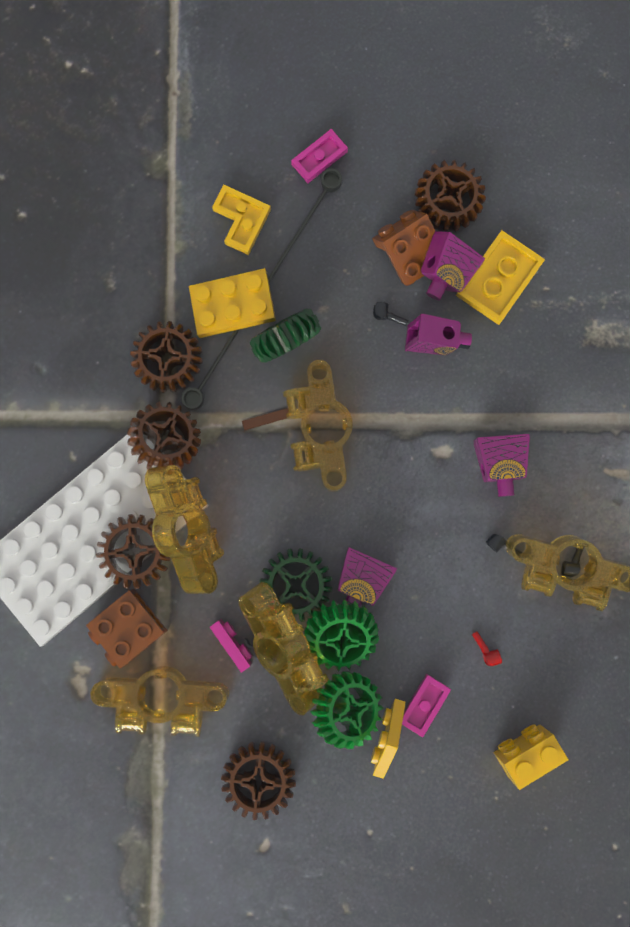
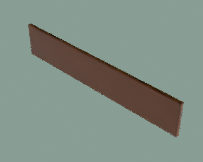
M293 407L243 420L242 424L245 431L294 417L295 414Z

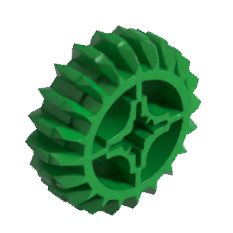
M345 599L341 604H337L333 600L330 607L322 603L321 612L314 610L313 618H308L306 622L307 627L304 630V637L306 638L305 647L309 651L311 658H315L318 665L325 663V667L328 670L335 666L339 672L341 667L346 666L350 671L353 664L360 667L361 659L369 661L370 653H375V644L379 641V629L373 614L368 613L365 605L359 607L356 601L348 605Z
M343 671L341 675L332 674L331 680H323L324 689H316L320 696L318 699H312V702L317 704L316 709L310 711L312 715L317 716L312 724L319 728L317 734L323 737L326 743L333 744L334 747L339 749H354L355 745L358 747L363 746L364 739L367 741L372 740L371 731H379L375 724L376 721L383 720L378 716V711L384 709L382 705L378 704L382 696L375 693L378 687L375 684H371V680L368 677L362 676L357 672ZM349 688H354L360 698H354L349 693ZM335 722H341L346 727V731L340 732L335 726Z

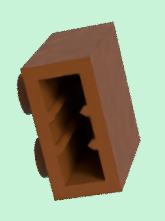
M135 589L128 590L86 625L90 630L88 635L91 640L97 645L101 644L106 650L105 657L113 666L117 665L120 669L168 631Z

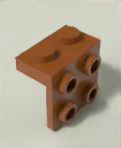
M409 210L399 217V221L393 225L388 224L378 230V235L372 238L377 248L386 251L401 282L406 286L411 285L424 276L421 273V268L435 233L428 215L416 210Z

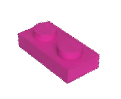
M330 129L292 159L291 165L308 184L348 152V147Z
M222 619L210 626V629L242 673L252 664L250 659L253 656L244 643L239 645L234 636L237 633L228 621L224 623Z
M426 674L404 710L402 725L419 736L424 737L451 689Z

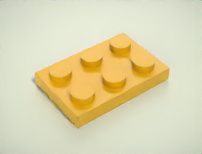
M501 230L484 254L485 260L465 288L456 294L458 298L498 325H500L545 261L543 257L503 230Z
M265 268L189 286L195 326L199 338L276 321Z

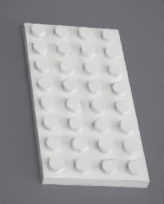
M143 434L146 444L153 450L154 444ZM128 435L124 436L0 540V598L40 647L49 642L115 586L113 584L115 574L110 578L104 576L109 567L99 568V564L105 562V558L96 557L97 553L104 552V547H98L97 543H106L107 540L101 536V533L103 531L112 533L108 527L109 523H114L119 527L117 522L119 517H123L127 523L128 515L133 514L137 523L139 515H145V524L150 518L155 519L153 529L162 525L164 529L159 536L168 534L171 538L209 506L175 466L170 474L166 467H163L162 472L158 474L157 466L153 465L150 470H147L148 462L144 461L138 464L139 455L132 456L131 449L133 447L127 444L128 438H130ZM137 528V535H140V540L144 545H155L147 532ZM128 531L124 532L117 539L114 549L122 548L125 545ZM134 544L133 549L124 551L122 554L134 555L133 559H135L136 554L147 551V549L135 548L136 544ZM151 554L145 556L143 561L147 559ZM115 558L116 563L123 571L127 573L132 571L125 558Z

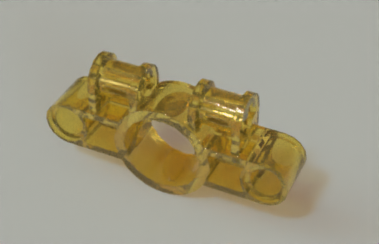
M315 360L309 364L307 369L309 387L289 389L283 392L288 407L286 419L302 418L301 430L305 440L290 444V448L294 450L296 465L293 467V470L307 471L320 469L323 486L330 492H337L346 483L347 476L342 447L350 438L353 423L348 409L335 399L330 365L324 360ZM319 368L323 369L327 375L324 379L317 380L312 376V372ZM295 399L298 401V409L295 406ZM329 409H333L343 416L342 427L343 430H346L345 435L336 443L332 440L320 444L309 436L311 434V426L307 422L310 416L317 410L328 412ZM302 451L305 452V462H303ZM336 472L340 474L342 482L338 486L329 485L326 480L329 473Z
M175 465L150 468L147 470L144 480L156 513L152 525V536L155 546L164 556L172 558L181 587L186 593H213L218 585L213 562L224 555V550L219 547L216 538L217 529L210 528L208 516L202 509V507L207 505V500L202 497L198 485L200 483L199 478L194 477L184 480L180 469ZM180 516L184 517L188 528V536L184 546H180L175 533L176 521Z
M515 534L508 538L506 542L507 553L518 562L526 564L521 584L522 590L528 591L532 589L543 592L544 596L550 597L555 590L556 584H559L567 590L574 591V604L581 605L583 603L594 606L598 611H603L606 608L612 588L630 592V566L602 557L599 550L592 543L578 536L565 535L558 537L550 543L525 535ZM521 542H525V551L522 554H516V546ZM569 546L580 549L585 547L589 556V562L584 568L585 573L574 580L562 575L559 577L556 570V565H559L560 561L559 554ZM628 571V579L621 583L622 574Z
M261 582L238 599L240 609L255 636L253 639L254 652L261 665L276 678L293 711L299 715H305L317 705L312 702V699L319 698L320 695L316 689L322 688L328 681V677L322 673L317 663L318 657L316 653H311L309 643L302 633L304 629L302 625H298L292 613L293 607L291 603L280 605L273 589L268 584Z
M159 666L149 670L139 679L105 678L92 687L90 696L93 703L97 706L116 707V733L139 731V734H145L147 721L151 723H165L171 720L172 736H177L178 733L194 734L195 737H200L202 712H214L222 709L228 701L229 690L223 683L186 681L178 670L168 666ZM154 675L155 679L169 677L175 682L179 689L176 691V700H179L176 709L165 713L164 710L156 709L154 712L147 707L143 700L146 694L144 683L149 677ZM102 685H106L111 689V698L107 699L101 695L100 689ZM211 690L221 692L223 696L222 702L213 703L209 698V692Z

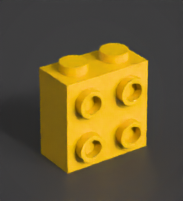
M540 724L526 727L521 731V736L514 740L507 739L498 745V750L493 752L508 778L519 790L568 761L555 736Z

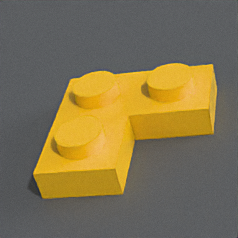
M223 184L212 209L214 212L234 220L224 240L225 245L249 255L271 211V206Z
M395 699L391 709H385L382 724L386 725L385 731H381L378 746L374 747L371 756V763L375 764L373 776L384 779L398 749L405 701Z

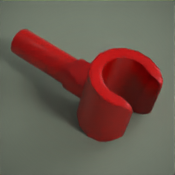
M478 631L473 633L472 636L483 653L485 664L488 666L501 664L502 658L498 649L489 651Z

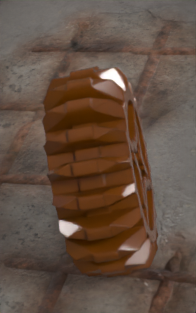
M445 160L441 162L440 167L434 163L431 166V171L425 170L423 178L418 180L417 185L419 188L415 190V196L418 198L415 201V205L421 207L419 212L426 213L430 221L433 220L435 222L434 229H437L440 224L444 225L443 229L445 232L448 231L450 226L453 227L455 232L458 231L460 224L467 228L470 221L475 222L478 217L477 214L483 210V205L481 204L486 200V196L483 195L485 185H479L482 180L481 176L473 177L475 168L469 171L466 170V162L461 167L457 166L456 160L452 161L451 166H448ZM434 184H437L439 194L436 195L435 199L431 200L429 190ZM468 192L470 205L464 209L461 198Z
M172 321L167 322L166 328L163 327L161 322H157L156 330L151 325H148L147 330L149 333L147 335L139 332L142 341H133V345L138 348V350L130 351V355L137 358L131 362L132 367L138 368L134 374L137 377H142L141 383L143 385L150 383V389L153 391L159 386L160 391L165 393L167 386H169L170 390L174 393L177 390L176 384L185 389L186 384L184 380L186 378L190 382L195 380L191 372L200 373V369L194 364L203 363V359L196 356L202 353V348L196 346L199 342L197 337L190 338L192 331L187 329L183 332L184 327L180 323L175 329ZM162 339V343L158 348L150 349L154 343ZM173 339H177L186 345L187 355L174 351ZM169 352L172 358L164 362L161 357ZM146 360L159 363L160 376L154 375L149 371ZM184 365L178 373L169 376L175 366Z
M158 401L155 409L148 404L145 407V412L139 410L136 414L137 418L131 419L130 425L132 427L128 428L127 435L130 436L127 444L133 447L131 449L132 456L139 455L138 464L144 461L148 462L147 470H150L153 465L157 466L158 474L162 472L163 467H166L169 474L173 472L174 466L178 470H182L184 463L189 465L192 462V456H196L198 453L196 447H199L201 444V439L197 438L200 436L201 431L195 428L197 419L188 420L191 415L190 411L183 414L181 413V405L173 409L171 408V402H168L166 407H162V404ZM157 421H165L166 423H164V424H157V423H154V422H157ZM175 426L181 430L185 440L175 431ZM167 430H169L167 438L163 440L161 445H159L161 437H163V435L166 434ZM143 434L154 444L153 450L146 444ZM166 450L176 452L173 454H162Z
M129 514L127 523L123 517L117 518L119 527L114 523L108 524L109 529L112 531L111 534L105 531L101 533V536L107 540L106 543H97L98 547H104V552L97 553L96 557L105 558V562L100 563L99 568L109 567V570L104 575L106 578H110L114 574L116 575L113 579V584L118 585L124 579V588H129L133 581L134 588L140 589L141 579L146 586H150L152 584L150 576L155 580L161 578L160 574L156 571L157 569L164 572L167 571V566L161 563L162 560L171 561L172 557L164 555V550H172V545L163 546V542L170 537L168 534L159 536L164 529L162 525L153 529L155 519L150 518L145 524V515H139L136 523L135 516ZM137 528L147 532L155 545H144L140 540V535H137ZM128 531L125 545L122 548L114 549L117 539L124 532ZM134 544H136L135 548L147 549V551L136 554L135 559H133L134 555L122 554L124 551L133 549ZM155 553L151 566L141 573L140 567H142L144 557ZM115 558H125L128 561L129 568H132V574L123 571L116 563Z
M264 741L260 742L259 749H255L254 743L250 742L248 745L249 752L243 746H240L238 748L240 757L232 753L229 757L232 763H225L223 767L229 773H224L221 776L222 781L228 782L222 786V792H231L226 796L225 801L229 803L235 800L236 802L232 810L235 812L242 807L243 818L247 816L248 811L253 812L252 819L254 821L257 820L258 813L261 812L265 820L269 818V810L274 815H278V805L286 808L288 802L285 798H293L294 794L289 788L296 787V781L290 779L295 775V769H286L291 765V759L281 761L285 752L280 750L275 755L274 744L270 745L269 751L264 750ZM256 759L254 770L237 774L238 769L244 763ZM265 761L270 762L277 768L281 778L266 770ZM260 768L262 785H260L259 792H257L255 777ZM237 783L251 791L252 800L242 794ZM280 787L279 791L272 798L261 801L264 791Z

